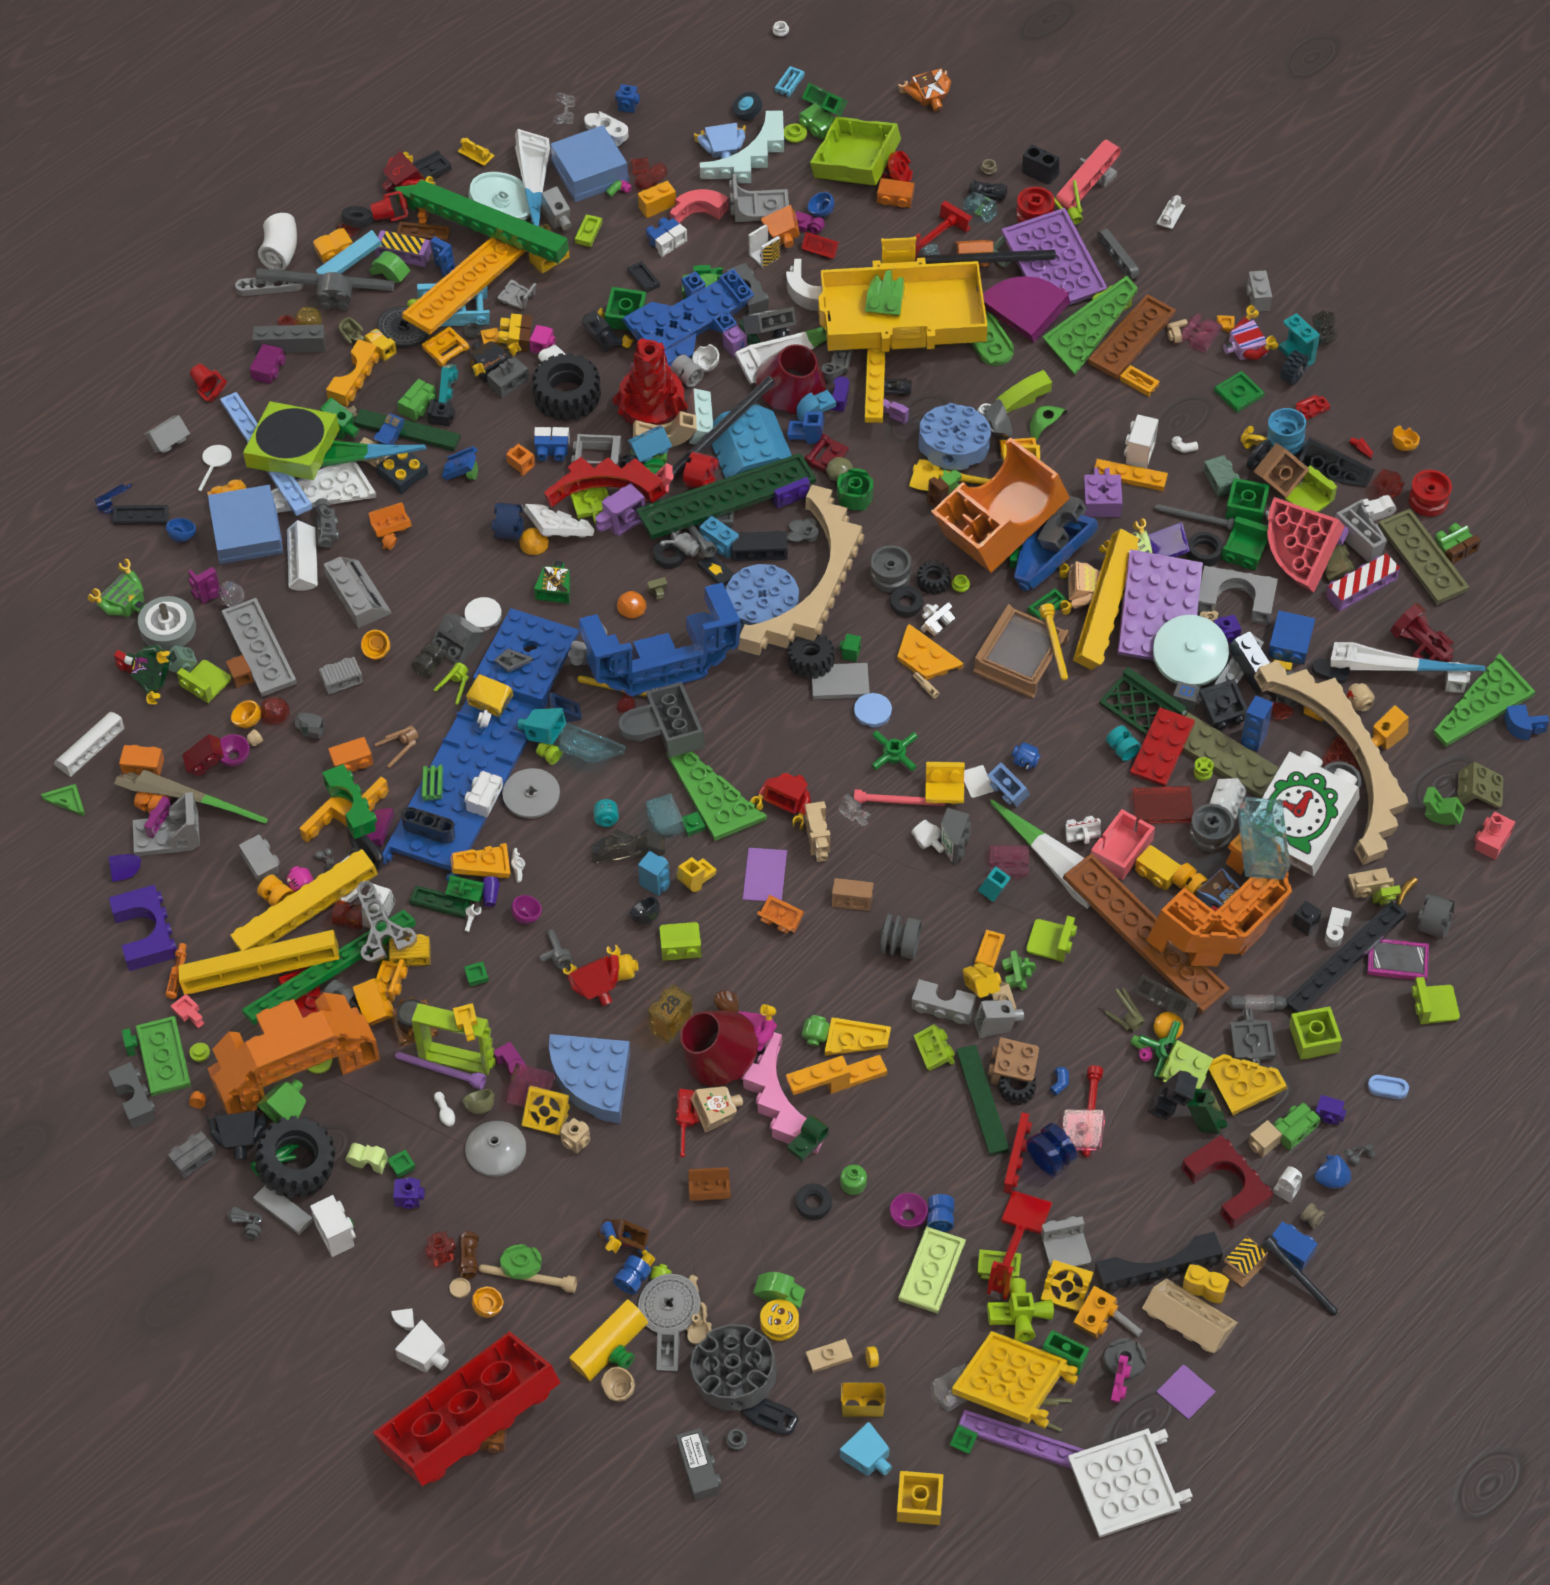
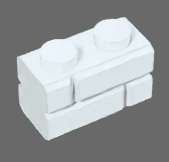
M484 771L480 772L478 777H474L472 790L466 793L464 799L466 810L488 817L503 787L502 778Z

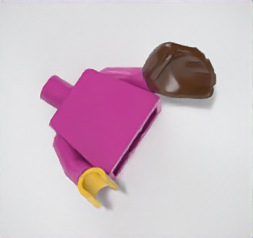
M727 990L716 993L714 1004L719 1011L732 1010L739 1012L753 1023L756 1037L758 1038L757 1052L761 1051L765 1044L773 1037V1032L777 1027L774 1019H772V1016L776 1014V1009L773 1006L763 1004L760 1007L761 1014L738 1011L739 1005L736 993Z

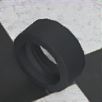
M1199 532L1189 539L1188 546L1190 552L1187 553L1189 560L1202 562V567H1211L1220 561L1223 545L1218 536L1210 532ZM1199 544H1208L1214 547L1216 551L1211 555H1201L1194 550V547Z

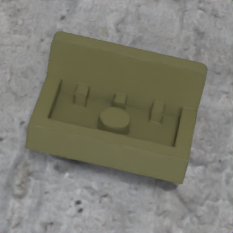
M1336 544L1325 568L1330 582L1343 577L1349 572L1352 573V570L1355 569L1351 560L1347 558L1349 552L1345 545Z

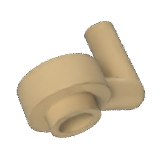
M1186 319L1167 324L1169 341H1172L1174 344L1182 342L1180 328L1188 326Z

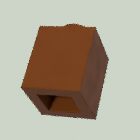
M244 655L233 657L226 661L228 673L231 675L236 689L254 682L251 669Z

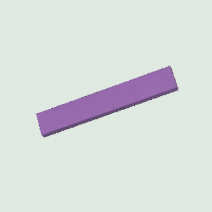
M965 1409L959 1422L960 1425L978 1432L977 1438L1070 1469L1072 1468L1068 1461V1455L1085 1450Z

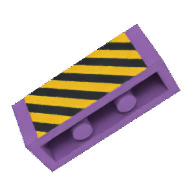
M382 230L378 236L382 245L375 249L376 257H380L384 251H389L400 257L404 263L423 267L426 266L432 252L430 240Z

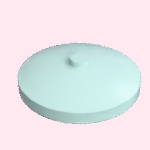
M486 172L472 180L468 192L469 199L524 221L531 217L524 184L519 178L501 172Z
M1182 615L1169 620L1160 628L1153 644V657L1157 668L1163 676L1175 684L1181 681L1195 686H1203L1212 682L1224 670L1229 655L1228 642L1222 630L1211 620L1197 615Z

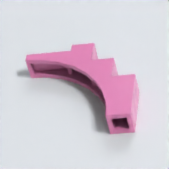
M774 1032L773 1037L765 1044L764 1055L759 1056L757 1064L753 1063L741 1079L743 1080V1088L758 1093L755 1103L758 1105V1113L773 1118L770 1125L772 1138L790 1144L801 1133V1127L807 1118L801 1115L789 1103L781 1090L776 1073V1064L782 1046V1035ZM822 1143L812 1153L818 1154Z

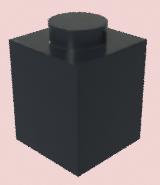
M1305 901L1294 913L1292 926L1309 936L1319 924L1322 911Z

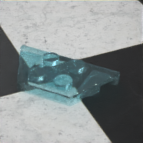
M567 722L559 734V750L579 757L586 762L596 763L625 753V745Z

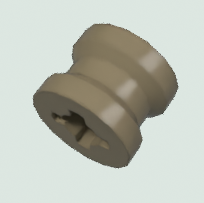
M1311 1203L1303 1211L1300 1219L1303 1222L1307 1221L1310 1227L1315 1229L1322 1222L1326 1213L1323 1210L1319 1211L1316 1205Z

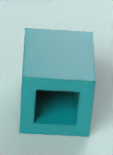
M995 866L978 891L994 902L1011 877Z

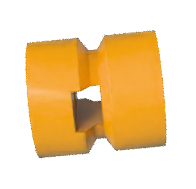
M1185 863L1174 873L1171 881L1178 888H1186L1193 895L1197 896V890L1208 879L1201 873L1196 874L1197 870L1189 863Z
M269 875L264 878L257 888V894L265 901H268L271 906L277 905L286 896L294 893L292 889L283 884L275 875Z

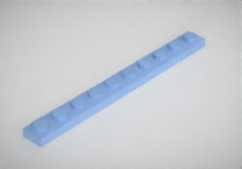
M237 392L221 398V404L248 443L258 423ZM267 471L296 516L313 509L311 502L293 476Z

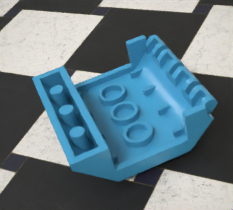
M757 404L752 405L712 443L725 478L792 456L774 412ZM730 411L721 413V414L713 421V428H714Z

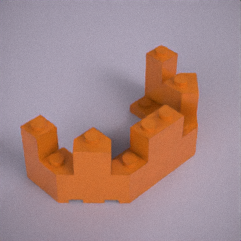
M1251 822L1229 844L1228 848L1231 850L1226 864L1240 875L1250 866L1256 869L1257 872L1216 912L1186 888H1183L1160 911L1146 941L1161 953L1173 943L1183 952H1189L1191 966L1218 967L1224 954L1239 953L1243 955L1266 932L1271 920L1283 909L1292 893L1291 885L1288 882L1287 863L1284 861L1283 845L1255 823Z
M322 993L315 1001L317 1013H310L302 1018L294 999L284 1001L276 1007L265 1009L256 1014L258 1025L263 1035L254 1036L245 1043L239 1032L228 1031L212 1049L218 1062L207 1068L226 1114L256 1112L257 1103L265 1096L263 1087L332 1058H338L342 1075L379 1061L377 1042L365 1016L360 1014L357 1006L350 1008L345 995Z

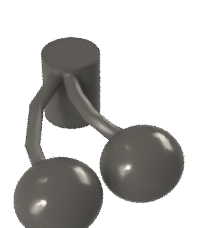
M331 848L314 853L316 859H327L324 867L327 871L332 869L334 865V855Z
M1368 1144L1352 1150L1345 1149L1344 1155L1349 1158L1351 1164L1357 1165L1360 1161L1359 1156L1363 1151L1366 1150L1368 1157L1375 1156L1373 1145ZM1364 1148L1358 1155H1353L1354 1150Z

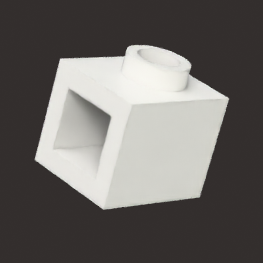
M1446 671L1445 691L1464 693L1466 684L1470 681V672Z

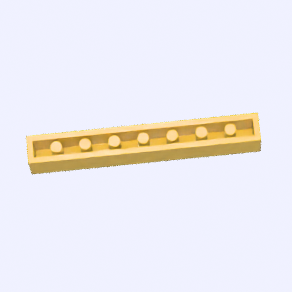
M362 849L352 853L343 862L337 863L326 873L320 874L309 884L303 885L297 892L286 896L277 905L271 906L260 916L254 917L243 927L237 928L234 933L230 934L234 944L239 951L274 943L355 890L362 881H369L378 875L375 865Z

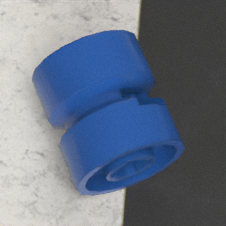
M936 1194L928 1198L929 1213L927 1227L942 1232H948L954 1228L953 1213L955 1200L953 1197L945 1194Z
M630 1255L623 1264V1269H620L613 1278V1282L623 1292L635 1295L641 1287V1281H645L650 1274L651 1268L641 1258Z

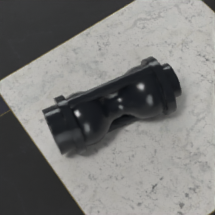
M973 180V183L969 184L968 193H971V197L985 196L1002 200L1006 199L1008 186L1003 183L990 184Z
M907 378L884 379V394H904V396L911 394L912 380H907Z

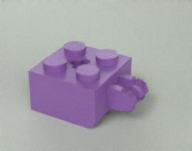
M1094 468L1093 475H1084L1083 498L1084 505L1087 508L1084 516L1121 517V475H1110V468H1105L1104 475H1099L1098 468Z
M629 484L626 487H622L612 496L606 497L602 501L603 512L595 518L597 530L603 532L609 529L614 535L620 536L641 523L636 514V509L645 506L644 496L632 484Z

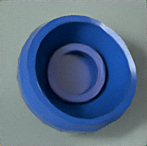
M820 192L814 195L808 203L809 213L814 217L820 218L830 215L835 206L833 196L828 192Z
M176 518L167 522L166 530L173 541L181 543L190 540L195 535L196 526L188 519Z

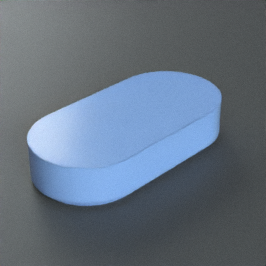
M1374 1075L1369 1079L1368 1090L1376 1096L1403 1099L1408 1094L1409 1085L1400 1078Z

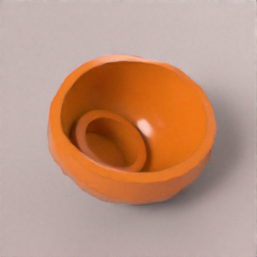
M628 591L618 598L616 606L621 616L635 619L644 614L646 601L639 593Z

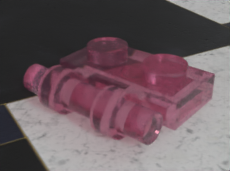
M1196 313L1189 320L1188 326L1184 327L1181 331L1182 341H1186L1188 338L1191 340L1190 346L1206 352L1222 330V324L1208 318L1201 322L1202 315ZM1194 328L1198 329L1197 333L1193 332Z
M989 846L990 866H997L1007 875H1015V877L1029 875V867H1021L1029 866L1028 846Z

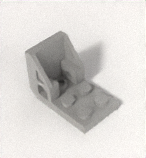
M193 792L183 794L169 807V816L165 819L154 838L147 837L144 825L148 819L133 820L134 855L136 856L192 851L200 846L199 814Z

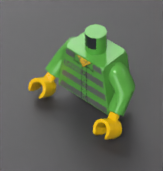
M124 559L127 567H123L121 563L118 564V569L126 572V574L122 573L102 594L98 589L94 588L91 592L96 597L92 594L88 595V600L90 602H97V605L107 615L129 617L134 611L140 613L146 605L143 603L144 589L135 572L129 569L131 564L128 559Z

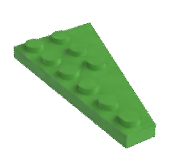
M1125 276L1043 336L1046 344L1074 376L1137 293V286L1128 276Z
M1499 653L1494 662L1486 668L1483 675L1464 694L1461 701L1454 706L1451 713L1434 730V735L1447 747L1504 714L1507 706L1519 705L1535 695V690Z
M692 751L668 757L714 841L767 820V815L758 811L752 802L744 799L738 790L724 778L715 774L713 769L701 762L699 757Z

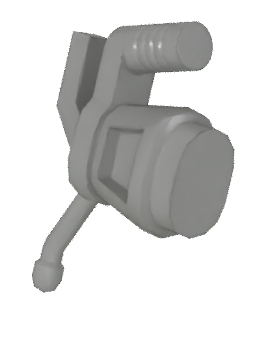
M680 530L671 533L672 540L660 542L662 546L673 544V546L678 547L686 555H691L692 557L696 556L701 549V545L698 544L693 535L686 532L680 534Z

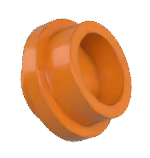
M394 533L387 534L383 538V549L391 550L395 546L398 538L395 537Z

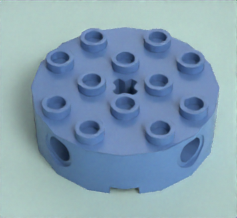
M949 403L944 406L935 407L927 412L920 422L918 448L921 454L923 453L928 457V461L933 465L951 470L967 469L969 465L982 462L988 454L989 439L991 437L990 425L982 414L970 406L966 407Z
M756 564L742 568L732 576L726 586V591L740 618V631H742L745 624L753 625L770 620L799 604V588L795 579L786 570L775 565Z

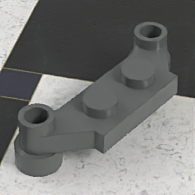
M853 349L834 350L831 363H825L822 366V372L827 384L833 383L834 379L841 374L848 373Z

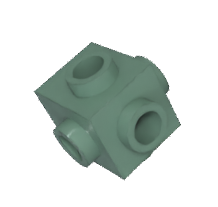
M173 645L169 650V653L172 654L169 670L177 673L181 668L190 672L198 663L191 648Z

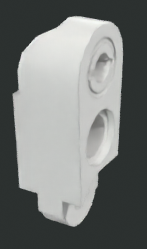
M600 111L599 114H587L584 118L585 126L589 130L604 125L616 146H620L629 137L626 124Z

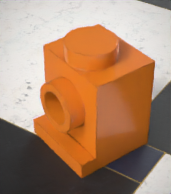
M519 443L506 454L507 463L519 471L521 476H524L535 467L534 454Z

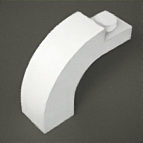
M794 259V266H791L790 272H786L788 294L801 307L818 311V296L821 294V286H812L804 282L801 278V259Z

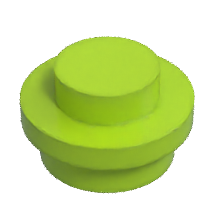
M957 575L952 580L951 585L955 591L965 592L970 587V581L965 575Z
M196 1043L190 1049V1056L196 1062H204L210 1055V1049L205 1043Z

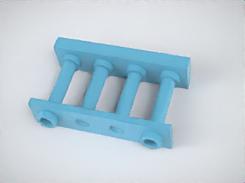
M417 284L418 299L436 284ZM487 286L472 298L476 299L477 311H466L465 304L441 326L490 325L489 310L483 309V299H488Z

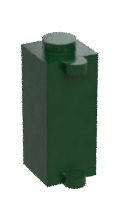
M1195 1089L1194 1097L1187 1103V1107L1200 1132L1220 1134V1130L1227 1128L1228 1123L1224 1120L1225 1116L1212 1090Z

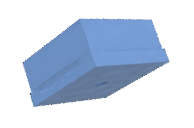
M604 125L551 143V163L575 202L606 192L617 180L629 182L627 162Z
M270 485L208 495L220 564L283 554L277 510Z

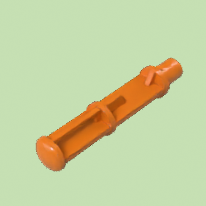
M180 943L178 950L175 951L176 963L175 967L171 969L165 996L169 999L177 997L180 983L179 965L184 964L187 955L185 953L187 945L184 943Z

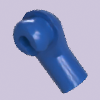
M1057 1067L1055 1069L1057 1082L1050 1087L1051 1093L1055 1096L1069 1085V1071L1065 1067Z

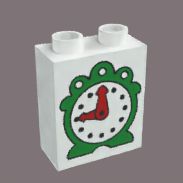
M1289 751L1245 828L1251 822L1255 823L1283 845L1285 862L1315 876L1360 798L1359 788L1355 785L1357 778L1340 768H1337L1334 774L1321 768L1323 761L1310 752L1303 751L1299 757Z

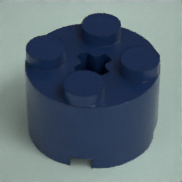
M495 503L494 514H496V520H492L494 538L519 541L524 519L520 515V513H524L522 504Z

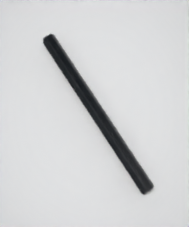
M1052 249L918 255L917 258H925L926 264L978 261V263L1055 260L1056 251Z
M767 376L672 466L673 480L684 471L686 463L691 462L690 454L692 452L702 454L775 384L773 378Z

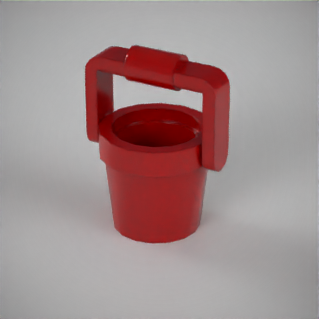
M401 191L383 195L384 199L370 204L375 221L390 219V222H394L408 217L407 209L409 207ZM399 194V201L405 215L395 218L389 197Z
M203 364L195 365L190 371V377L197 385V392L208 402H212L227 384L226 379L217 370L211 371ZM215 387V389L211 392L209 397H207L204 394Z

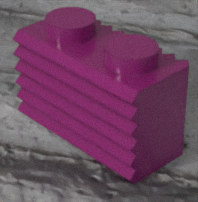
M262 344L250 367L251 379L271 384L273 379L278 377L280 366H283L286 356L283 349Z

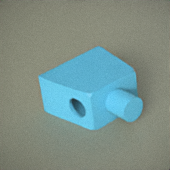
M869 1422L840 1448V1458L866 1476H869L876 1469L885 1476L893 1467L886 1461L889 1457V1447Z

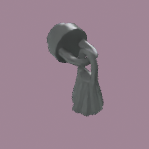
M232 1207L227 1215L232 1223H252L245 1226L244 1233L248 1239H257L262 1231L257 1225L262 1220L261 1215L244 1211L238 1207Z

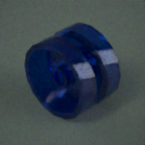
M1048 1123L1040 1130V1134L1036 1133L1026 1141L1028 1152L1034 1162L1042 1171L1050 1176L1058 1174L1063 1170L1064 1165H1070L1078 1156L1077 1150L1069 1136L1054 1123Z

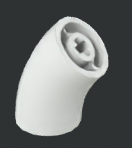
M277 213L268 217L263 224L264 241L258 250V257L267 268L284 271L295 253L297 228L295 219L291 214Z

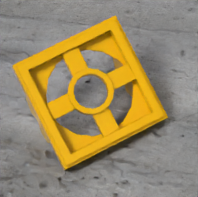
M530 1086L521 1126L561 1135V1128L568 1118L567 1112L570 1109L568 1104L569 1095ZM544 1096L542 1104L539 1106L533 1105L537 1097ZM551 1098L558 1103L560 1111L552 1109L550 1105ZM541 1106L549 1108V1116L545 1117L540 1114L539 1109ZM532 1112L537 1113L540 1118L539 1123L533 1118ZM551 1116L558 1118L555 1123L546 1125V1120Z
M1053 1260L1045 1280L1041 1301L1052 1299L1054 1305L1079 1312L1085 1302L1093 1272ZM1068 1271L1065 1279L1061 1281L1053 1279L1059 1272ZM1075 1273L1082 1280V1288L1075 1286L1073 1281ZM1065 1281L1073 1284L1072 1291L1068 1293L1061 1289V1285ZM1051 1285L1059 1288L1061 1292L1060 1300L1053 1294ZM1072 1293L1080 1294L1077 1299L1066 1302L1068 1295Z

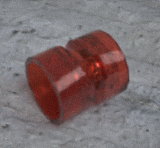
M337 900L332 912V924L342 927L347 925L348 928L361 930L363 927L362 905L354 903L351 906L347 901Z

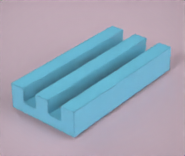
M790 66L775 86V92L778 93L780 91V94L784 95L786 93V96L790 97L805 76V72Z

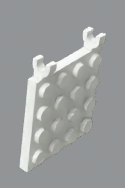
M1148 1428L1068 1455V1461L1099 1538L1180 1511V1504L1191 1502L1193 1496L1190 1488L1175 1494L1155 1444L1167 1442L1168 1435L1165 1429L1151 1434Z

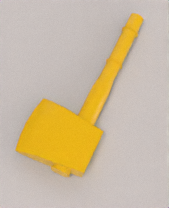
M919 459L917 465L913 467V475L909 486L928 491L929 479L932 477L941 478L944 470L927 460ZM960 473L962 475L961 482L983 485L991 480Z

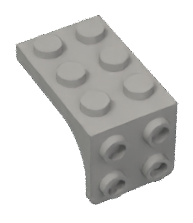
M733 174V180H729L730 191H733L730 192V203H734V205H731V215L735 216V222L762 221L761 218L789 205L788 189L748 191L738 186L736 174Z

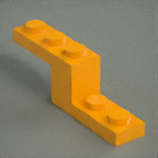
M380 777L362 795V798L367 799L370 811L380 799L385 798L389 791L387 780ZM340 797L330 798L299 828L301 838L308 843L318 835L325 825L331 822L333 817L347 826L345 814L351 809L352 803Z
M842 1055L787 1074L786 1080L793 1095L827 1084L830 1093L833 1094L887 1075V1069L880 1055L850 1065L846 1064Z

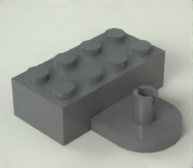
M682 682L646 691L647 705L625 712L619 719L620 732L627 739L642 742L647 738L660 735L668 757L705 748L702 727Z

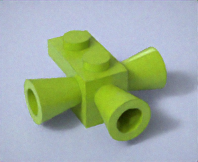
M1013 1278L1009 1291V1302H988L986 1308L989 1325H1015V1340L1029 1342L1036 1336L1031 1325L1032 1318L1052 1320L1054 1315L1053 1301L1050 1299L1034 1303L1032 1293H1026V1281L1022 1278Z

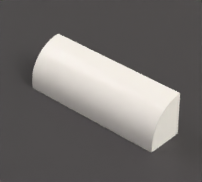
M297 520L287 529L289 588L306 591L318 586L316 529Z
M109 712L55 760L54 765L71 777L125 729L122 718L113 712Z

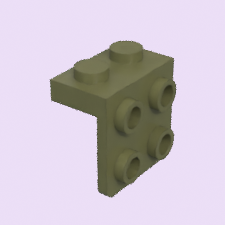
M1476 762L1470 763L1459 770L1458 800L1462 805H1465L1471 800L1478 798L1496 808L1502 807V775Z

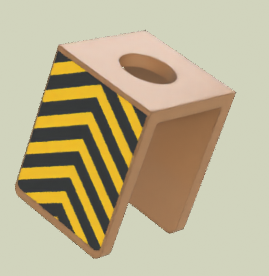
M1246 1236L1225 1258L1224 1262L1227 1265L1222 1269V1273L1239 1287L1243 1288L1266 1264L1268 1252H1265L1257 1243Z

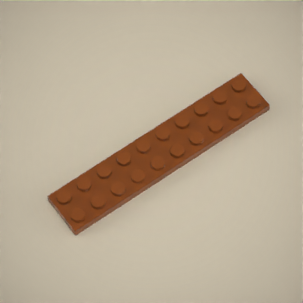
M1092 853L1064 874L1063 879L1200 1014L1229 992L1230 988L1207 966H1191L1189 952H1183L1171 943L1161 953L1146 941L1157 917Z

